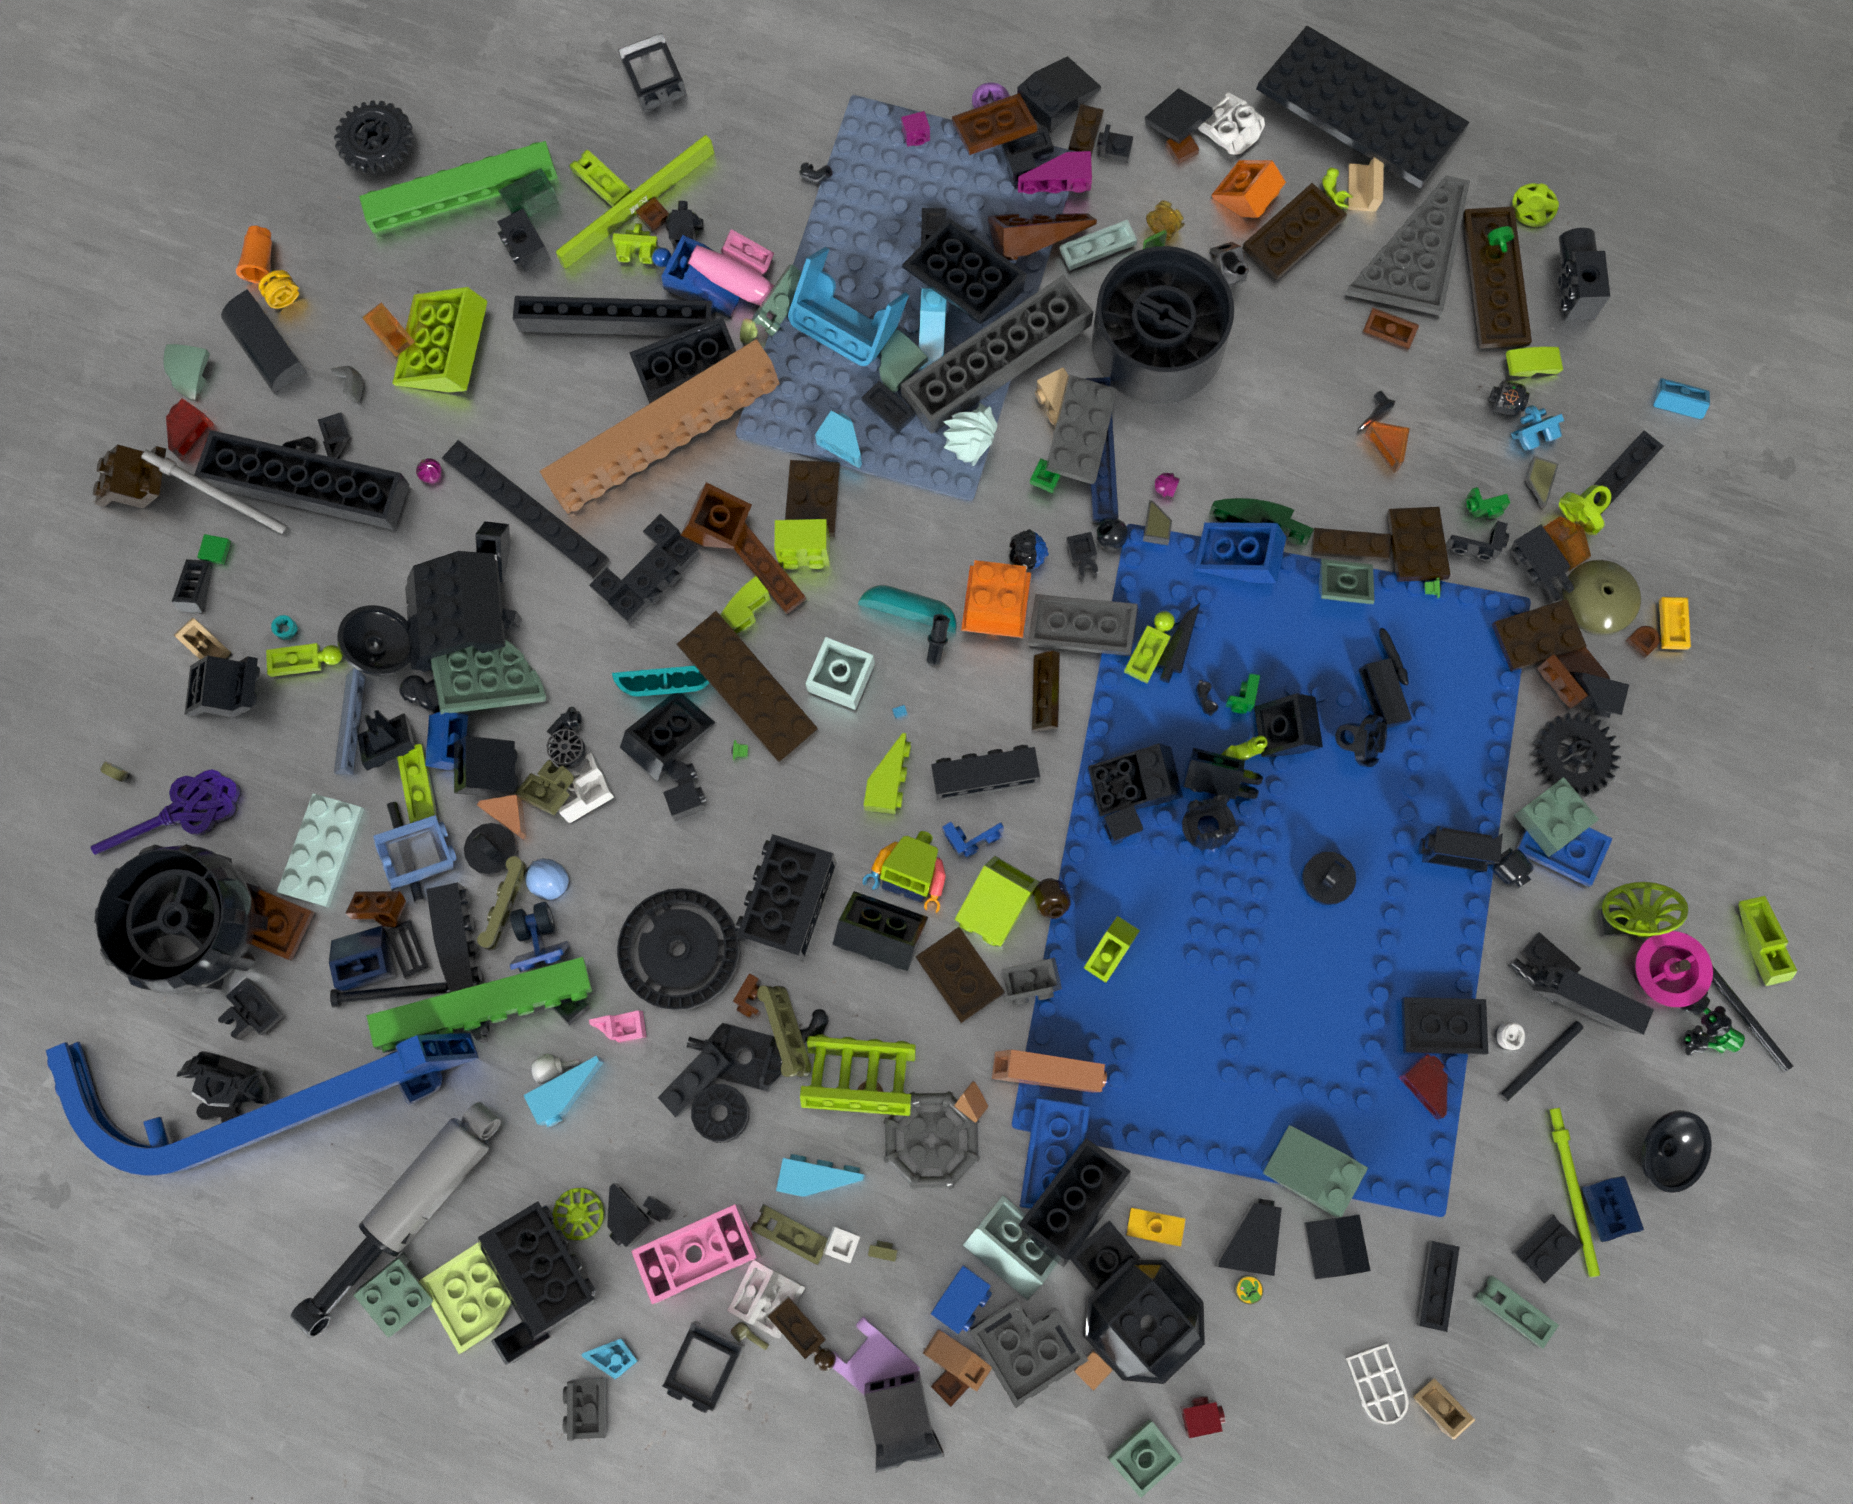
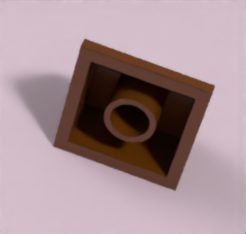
M706 482L698 493L681 536L702 546L733 549L752 504Z

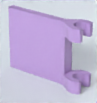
M864 1316L858 1321L856 1327L867 1336L865 1341L847 1362L834 1352L836 1363L833 1369L847 1379L863 1395L865 1383L917 1372L920 1369L915 1362L885 1337Z

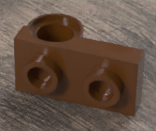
M358 891L354 893L346 910V915L350 919H374L382 926L395 927L406 905V900L400 891Z

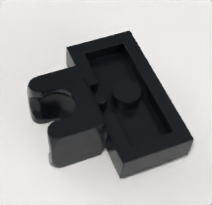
M245 978L226 995V998L234 1007L231 1006L218 1018V1022L231 1025L236 1021L237 1025L231 1032V1037L241 1040L253 1029L259 1035L266 1034L283 1016L249 978Z

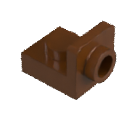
M750 973L733 1000L738 1005L736 1010L748 1018L752 1014L759 1017L761 1013L758 1009L748 1004L750 1000L755 1001L758 997L757 992L761 983L759 978Z

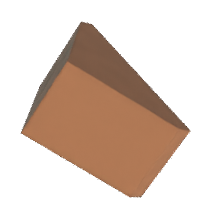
M517 795L481 800L477 803V806L524 840L526 837V827L521 798Z

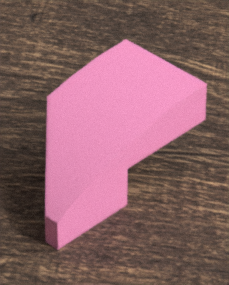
M640 1010L589 1020L590 1025L598 1028L610 1040H616L620 1043L647 1037L643 1011Z

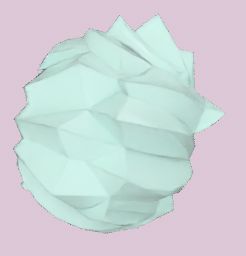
M980 402L976 410L960 412L951 415L952 419L943 421L950 427L943 433L947 438L944 448L954 452L957 459L963 460V462H971L972 466L977 463L980 456L993 443L994 433L997 430V423L993 417L991 407L986 408Z

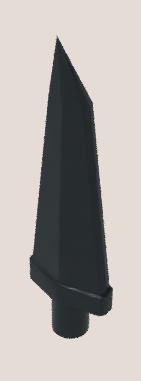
M1200 603L1185 614L1157 664L1158 667L1163 668L1160 680L1169 683L1173 672L1182 673Z

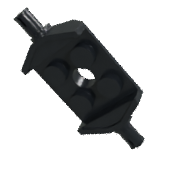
M722 1023L708 1040L705 1039L704 1041L692 1037L688 1039L689 1042L696 1044L687 1043L686 1047L703 1051L711 1042L716 1041L733 1060L718 1075L717 1078L769 1092L783 1076L781 1073L783 1062L774 1036ZM742 1049H748L752 1053V1059L747 1064H741L737 1060V1055Z

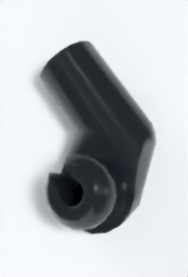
M823 1009L813 1011V1018L809 1027L800 1029L803 1042H807L809 1036L823 1035L829 1023L828 1016Z

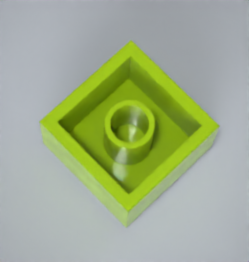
M775 520L774 550L779 565L785 569H797L798 566L821 569L824 566H830V535L827 520Z

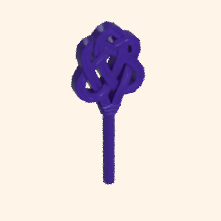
M213 769L203 771L196 777L183 776L177 778L171 784L169 791L172 803L165 806L158 816L91 845V851L94 855H97L161 825L168 826L180 823L186 832L194 836H203L211 831L215 823L226 821L234 815L236 810L235 803L240 795V786L232 779L224 777L222 773ZM196 811H207V813H198ZM193 823H201L198 826H193Z

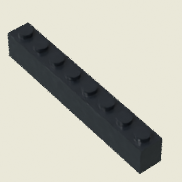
M515 296L512 319L519 332L674 336L715 320L716 313L712 301Z

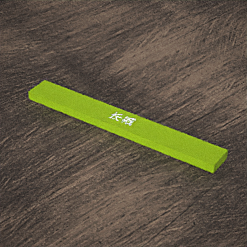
M704 135L557 249L556 255L560 264L567 269L635 216L636 210L655 197L657 199L712 156L714 149L711 139Z

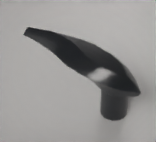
M1378 391L1374 398L1379 405L1361 424L1358 431H1362L1388 413L1395 405V400L1388 399L1383 391Z

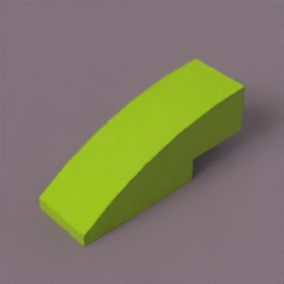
M755 576L732 597L720 615L737 635L756 622L752 612L770 600L768 590Z
M1766 896L1739 901L1738 906L1745 935L1765 986L1792 980L1797 973V969L1786 949L1789 942Z

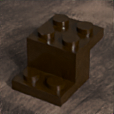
M117 444L113 449L107 451L103 458L100 457L98 461L97 472H100L99 481H96L93 487V495L96 496L95 504L106 507L110 502L116 501L145 508L159 496L163 472L159 471V467L142 459L144 451ZM155 446L151 450L154 454L165 459L166 448Z

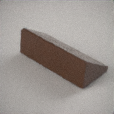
M1372 307L1363 332L1410 349L1419 324Z

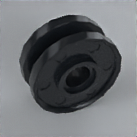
M713 1084L704 1088L695 1097L691 1107V1120L695 1130L705 1139L715 1143H728L738 1139L745 1132L750 1121V1107L747 1099L736 1088L727 1084ZM721 1106L726 1107V1118L722 1121H717L714 1117L715 1110Z

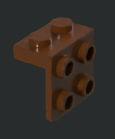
M1586 647L1560 657H1556L1553 654L1537 668L1542 677L1551 685L1569 709L1588 696L1569 672L1587 673L1610 679L1608 673Z

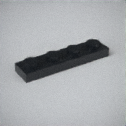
M1644 430L1594 485L1605 486L1610 490L1611 504L1664 446ZM1597 492L1594 496L1595 505L1600 501V492Z

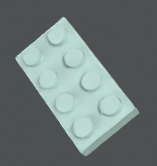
M312 794L277 893L329 908L364 808Z

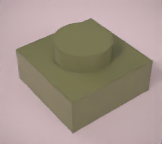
M877 1240L876 1245H870L868 1256L896 1262L898 1250L892 1249L893 1243Z

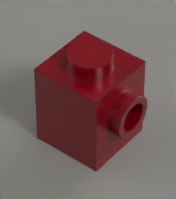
M1208 1396L1196 1397L1191 1399L1192 1404L1180 1406L1186 1436L1189 1439L1223 1432L1221 1424L1226 1423L1222 1405L1217 1406L1216 1401L1213 1399L1209 1400Z

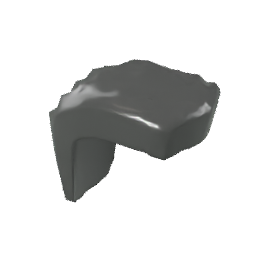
M351 366L332 368L331 371L337 376L346 378L343 394L346 398L354 402H360L364 387L361 374Z

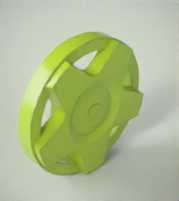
M1531 183L1521 186L1516 191L1511 201V207L1514 206L1515 216L1521 223L1530 227H1541L1553 220L1558 211L1559 201L1547 185ZM1517 197H1518V198L1521 200V202H1522L1518 207H1517ZM1546 212H1552V214L1548 218H1546ZM1531 215L1533 220H1530L1524 216Z

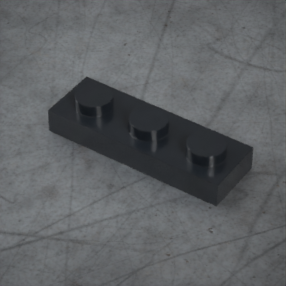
M716 1041L711 1042L662 1092L658 1099L675 1118L680 1116L695 1100V1097L704 1088L708 1087L733 1060Z
M1429 1241L1417 1326L1448 1332L1460 1247Z

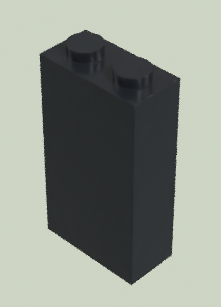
M1542 966L1534 977L1535 985L1533 991L1618 1031L1644 1035L1654 1009L1568 968Z

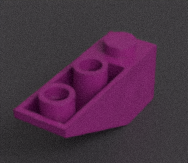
M1091 151L1066 152L1019 176L1018 193H1059L1061 191L1081 193L1090 191L1092 183Z

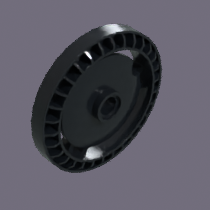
M684 888L667 889L649 896L632 910L620 931L617 957L624 980L630 989L641 999L664 1010H691L707 1004L724 991L737 970L740 958V941L737 936L738 932L735 931L734 921L725 908L715 899L696 890ZM691 905L708 912L719 924L724 940L717 939L713 927L701 915L685 909L671 910L669 906ZM664 908L665 912L658 916L655 915V912ZM650 917L654 928L648 933L642 932L638 946L640 964L648 976L647 981L644 982L635 965L634 944L640 928ZM678 943H683L685 945L684 953L674 956L672 952L673 947ZM719 946H724V955H718ZM716 962H722L714 977L702 988L684 995L666 994L668 989H686L697 985L711 973ZM654 982L661 986L659 991L651 988Z

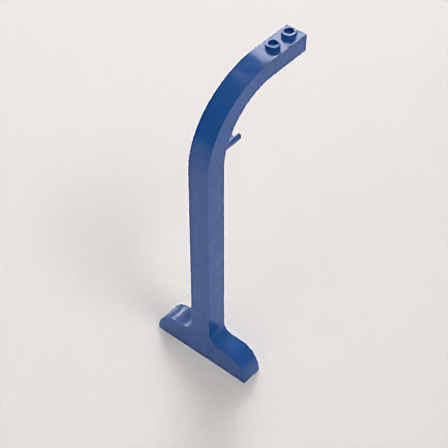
M471 1033L416 1035L396 1045L397 1052L172 1144L169 1142L162 1117L144 1121L150 1145L131 1139L122 1133L103 1111L95 1093L80 1042L68 1045V1042H64L45 1050L48 1057L47 1065L52 1071L55 1081V1091L60 1097L65 1115L79 1139L92 1153L107 1164L131 1174L144 1176L181 1172L197 1167L420 1075L450 1069L479 1058Z

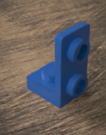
M949 822L942 827L943 834L958 858L964 855L966 858L974 855L980 850L978 848L985 842H988V844L994 843L1002 837L1001 833L1004 831V826L1000 822L969 842L964 843V840L967 838L960 826L954 827L953 823Z

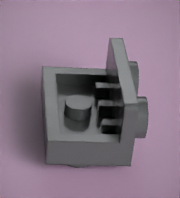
M1055 957L1002 969L1008 994L1003 997L1004 1002L1013 1001L1014 1005L1028 1003L1029 997L1038 996V1000H1044L1054 997L1053 992L1062 989Z
M606 1378L572 1379L568 1381L567 1386L563 1388V1403L567 1404V1416L563 1417L562 1424L563 1434H567V1441L605 1438Z

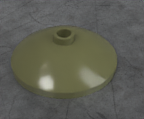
M1592 560L1579 565L1568 575L1575 589L1568 593L1563 588L1562 600H1568L1577 624L1583 630L1601 635L1612 634L1623 630L1636 618L1641 605V593L1635 578L1624 567L1607 560ZM1604 588L1609 589L1611 594H1606Z

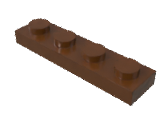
M744 523L733 549L753 574L757 576L783 611L788 614L807 598L747 524Z

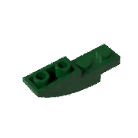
M1249 498L1216 500L1213 502L1209 515L1221 523H1278L1288 541L1295 545L1302 544L1306 546L1314 531V528L1291 519L1294 509L1264 500Z

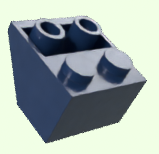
M381 925L331 940L329 967L334 988L345 992L396 976L384 926Z

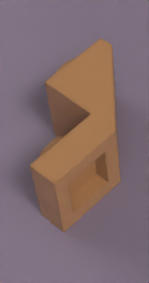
M939 1329L923 1352L935 1364L956 1376L976 1392L992 1369L988 1363Z

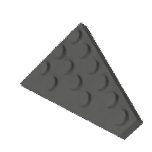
M1445 176L1421 206L1397 230L1392 239L1375 255L1370 264L1348 286L1346 295L1441 316L1470 181Z

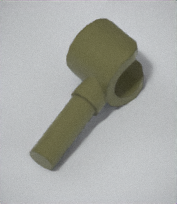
M744 1322L737 1323L731 1329L732 1336L739 1343L747 1337L764 1350L769 1346L765 1341L754 1335Z

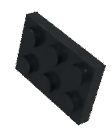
M1402 998L1403 1053L1489 1054L1486 999Z

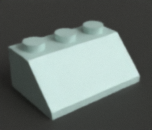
M1002 1196L963 1246L1028 1301L1047 1279L1057 1262L1041 1251L1019 1227V1223L1026 1214L1005 1196Z

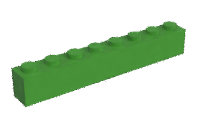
M543 141L532 143L520 149H511L506 153L496 156H487L476 162L464 163L459 167L449 170H440L435 174L417 177L405 183L393 184L388 188L378 191H369L367 194L359 196L365 220L372 232L375 233L557 179L558 176L547 143Z
M583 957L366 1016L373 1047L377 1050L382 1049V1053L397 1050L396 1045L416 1035L454 1034V1029L464 1027V1030H472L480 1027V1022L491 1020V1023L501 1022L508 1019L507 1015L517 1012L519 1016L534 1012L535 1007L545 1005V1008L561 1005L560 1000L571 998L572 1001L587 998V993L593 991L585 960Z

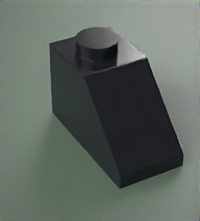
M484 521L475 534L476 552L497 555L499 582L503 583L510 551L509 524Z
M1569 672L1588 695L1581 701L1584 708L1595 710V716L1610 718L1611 714L1622 715L1629 684L1587 673Z
M613 1183L609 1187L607 1227L612 1232L609 1236L619 1247L622 1245L626 1248L631 1247L655 1223L618 1183Z

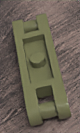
M512 856L506 861L508 873L505 881H502L498 886L495 907L492 906L487 916L489 923L486 931L480 933L477 938L478 944L489 951L496 950L500 944L510 913L522 886L525 872L527 871L526 863L516 856Z
M760 986L757 996L760 1001L764 1002L769 1023L783 1062L781 1065L782 1075L785 1077H794L796 1075L799 1077L808 1076L811 1072V1064L786 988L784 986Z

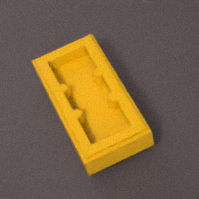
M1661 597L1659 599L1661 649L1688 650L1691 647L1688 598Z
M1130 1208L1126 1235L1181 1247L1186 1219Z

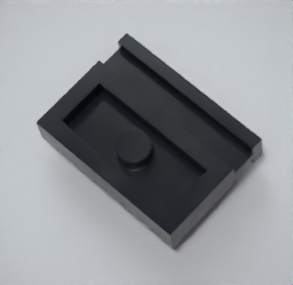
M1550 1214L1512 1252L1541 1284H1545L1583 1246L1556 1219L1557 1217L1554 1214Z

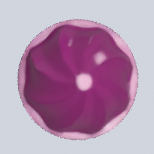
M432 458L421 460L416 468L418 478L425 483L436 482L442 473L441 465Z
M1162 473L1155 479L1156 491L1162 497L1167 495L1173 498L1180 478L1175 477L1174 473Z

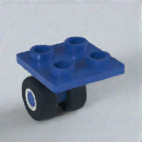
M547 902L535 904L533 906L534 913L527 915L524 909L514 910L510 913L511 925L517 940L522 942L532 937L534 951L515 957L510 963L511 970L518 968L519 972L534 968L535 964L539 961L544 960L545 964L558 961L568 948L567 941L544 947L540 932L545 935L555 930L554 919Z

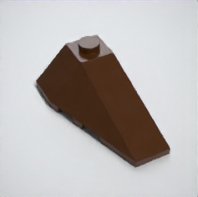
M1088 213L1056 214L1055 219L1042 214H1034L1032 219L1019 217V214L988 216V224L995 251L1007 260H1017L1019 256H1027L1096 225L1097 219Z

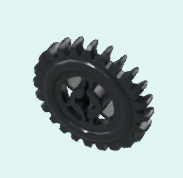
M375 100L370 101L369 105L362 102L360 108L356 105L353 106V112H345L347 118H341L339 120L341 125L335 128L337 132L334 136V140L337 142L335 148L339 151L340 158L345 161L347 166H351L352 163L355 171H358L359 166H361L365 174L369 166L374 174L377 173V166H380L382 171L386 173V163L395 169L393 159L395 158L403 163L400 153L409 155L405 145L413 146L409 139L414 138V134L411 131L413 126L409 122L408 116L403 114L401 108H395L393 103L386 105L385 101H380L378 105ZM387 125L390 131L383 132L384 128ZM357 140L362 141L361 145L357 144Z
M1580 712L1574 715L1573 720L1570 717V713L1564 715L1563 721L1560 716H1556L1554 718V725L1548 721L1545 724L1546 730H1539L1538 733L1542 739L1537 738L1534 740V743L1540 747L1532 751L1533 754L1539 756L1538 759L1534 760V764L1542 766L1537 771L1538 774H1546L1544 782L1553 781V785L1564 777L1578 795L1580 791L1584 797H1587L1590 791L1594 794L1599 793L1600 788L1598 786L1607 788L1609 784L1605 780L1612 781L1616 777L1610 772L1620 769V766L1612 762H1617L1622 758L1613 754V752L1620 748V745L1614 746L1610 744L1616 736H1605L1610 727L1600 730V719L1590 724L1591 715H1587L1581 721ZM1574 737L1572 744L1562 743L1564 739ZM1558 747L1564 750L1562 756L1559 758L1557 755ZM1588 749V750L1585 751L1582 755H1578V756L1574 755V756H1572L1571 758H1569L1568 760L1562 762V760L1567 759V758L1570 757L1572 754H1574V753H1576V752H1583L1584 750ZM1593 753H1594V763H1593L1592 760H1591V757L1593 756ZM1583 764L1591 768L1587 772L1578 773L1579 767ZM1567 765L1573 768V772L1568 771L1563 766Z

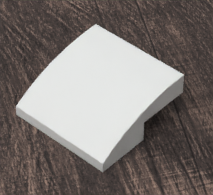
M752 1260L727 1311L769 1335L780 1339L782 1333L767 1315L787 1296L797 1305L805 1287L762 1263Z

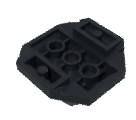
M1127 1258L1086 1297L1083 1336L1123 1381L1165 1384L1205 1345L1204 1302L1166 1259ZM1146 1315H1152L1153 1322L1151 1326L1141 1328L1142 1318Z

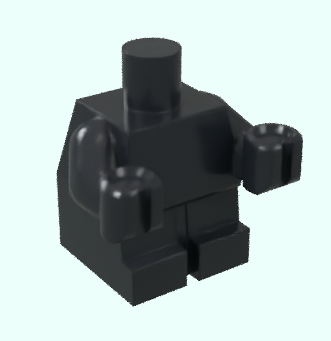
M678 201V210H672L665 220L666 228H669V240L672 244H678L682 235L696 241V229H703L704 220L699 218L692 210H688L687 201Z

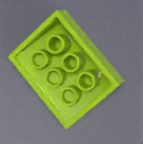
M469 287L414 294L392 384L448 393L467 391L488 301Z

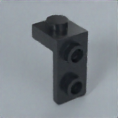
M1497 521L1491 529L1488 543L1451 535L1446 542V548L1451 549L1456 554H1472L1485 561L1495 560L1502 552V548L1507 546L1509 540V533H1506L1508 523Z

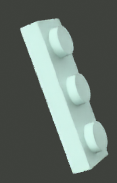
M1128 220L1060 245V252L1070 271L1137 245V238Z

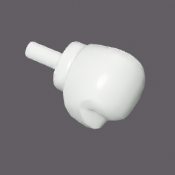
M540 1054L531 1064L532 1076L535 1082L544 1084L562 1075L563 1069L578 1066L579 1060L575 1059L561 1063L559 1057L554 1058L552 1054Z

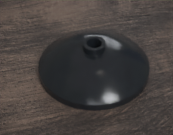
M367 605L352 610L341 621L337 632V644L344 659L355 669L369 675L387 676L400 672L411 662L410 652L412 649H410L408 631L410 626H408V621L396 611L383 606ZM370 647H375L377 651L370 649Z
M1676 1110L1663 1115L1649 1129L1642 1145L1641 1164L1645 1177L1654 1187L1669 1193L1681 1192L1695 1184L1702 1176L1708 1165L1712 1149L1711 1134L1703 1119L1689 1111Z

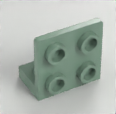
M404 1252L360 1286L353 1295L387 1337L395 1334L433 1302L430 1294L408 1269L407 1265L410 1259Z

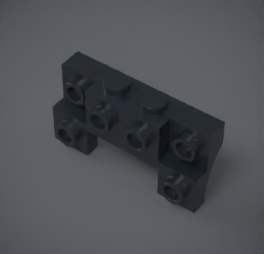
M661 513L643 530L644 535L656 546L622 580L607 567L589 585L629 625L652 603H657L662 598L663 591L669 585L673 586L681 577V573L700 555L698 548L688 539L681 536L679 529Z

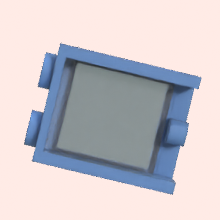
M436 815L373 836L374 844L391 891L433 875L453 870V861L457 860L452 845H446L444 837L448 836L443 821L438 823Z

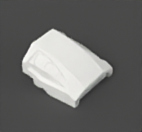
M1228 92L1225 98L1213 107V115L1197 129L1227 149L1229 154H1242L1259 139L1265 126L1264 117L1259 115L1246 101Z

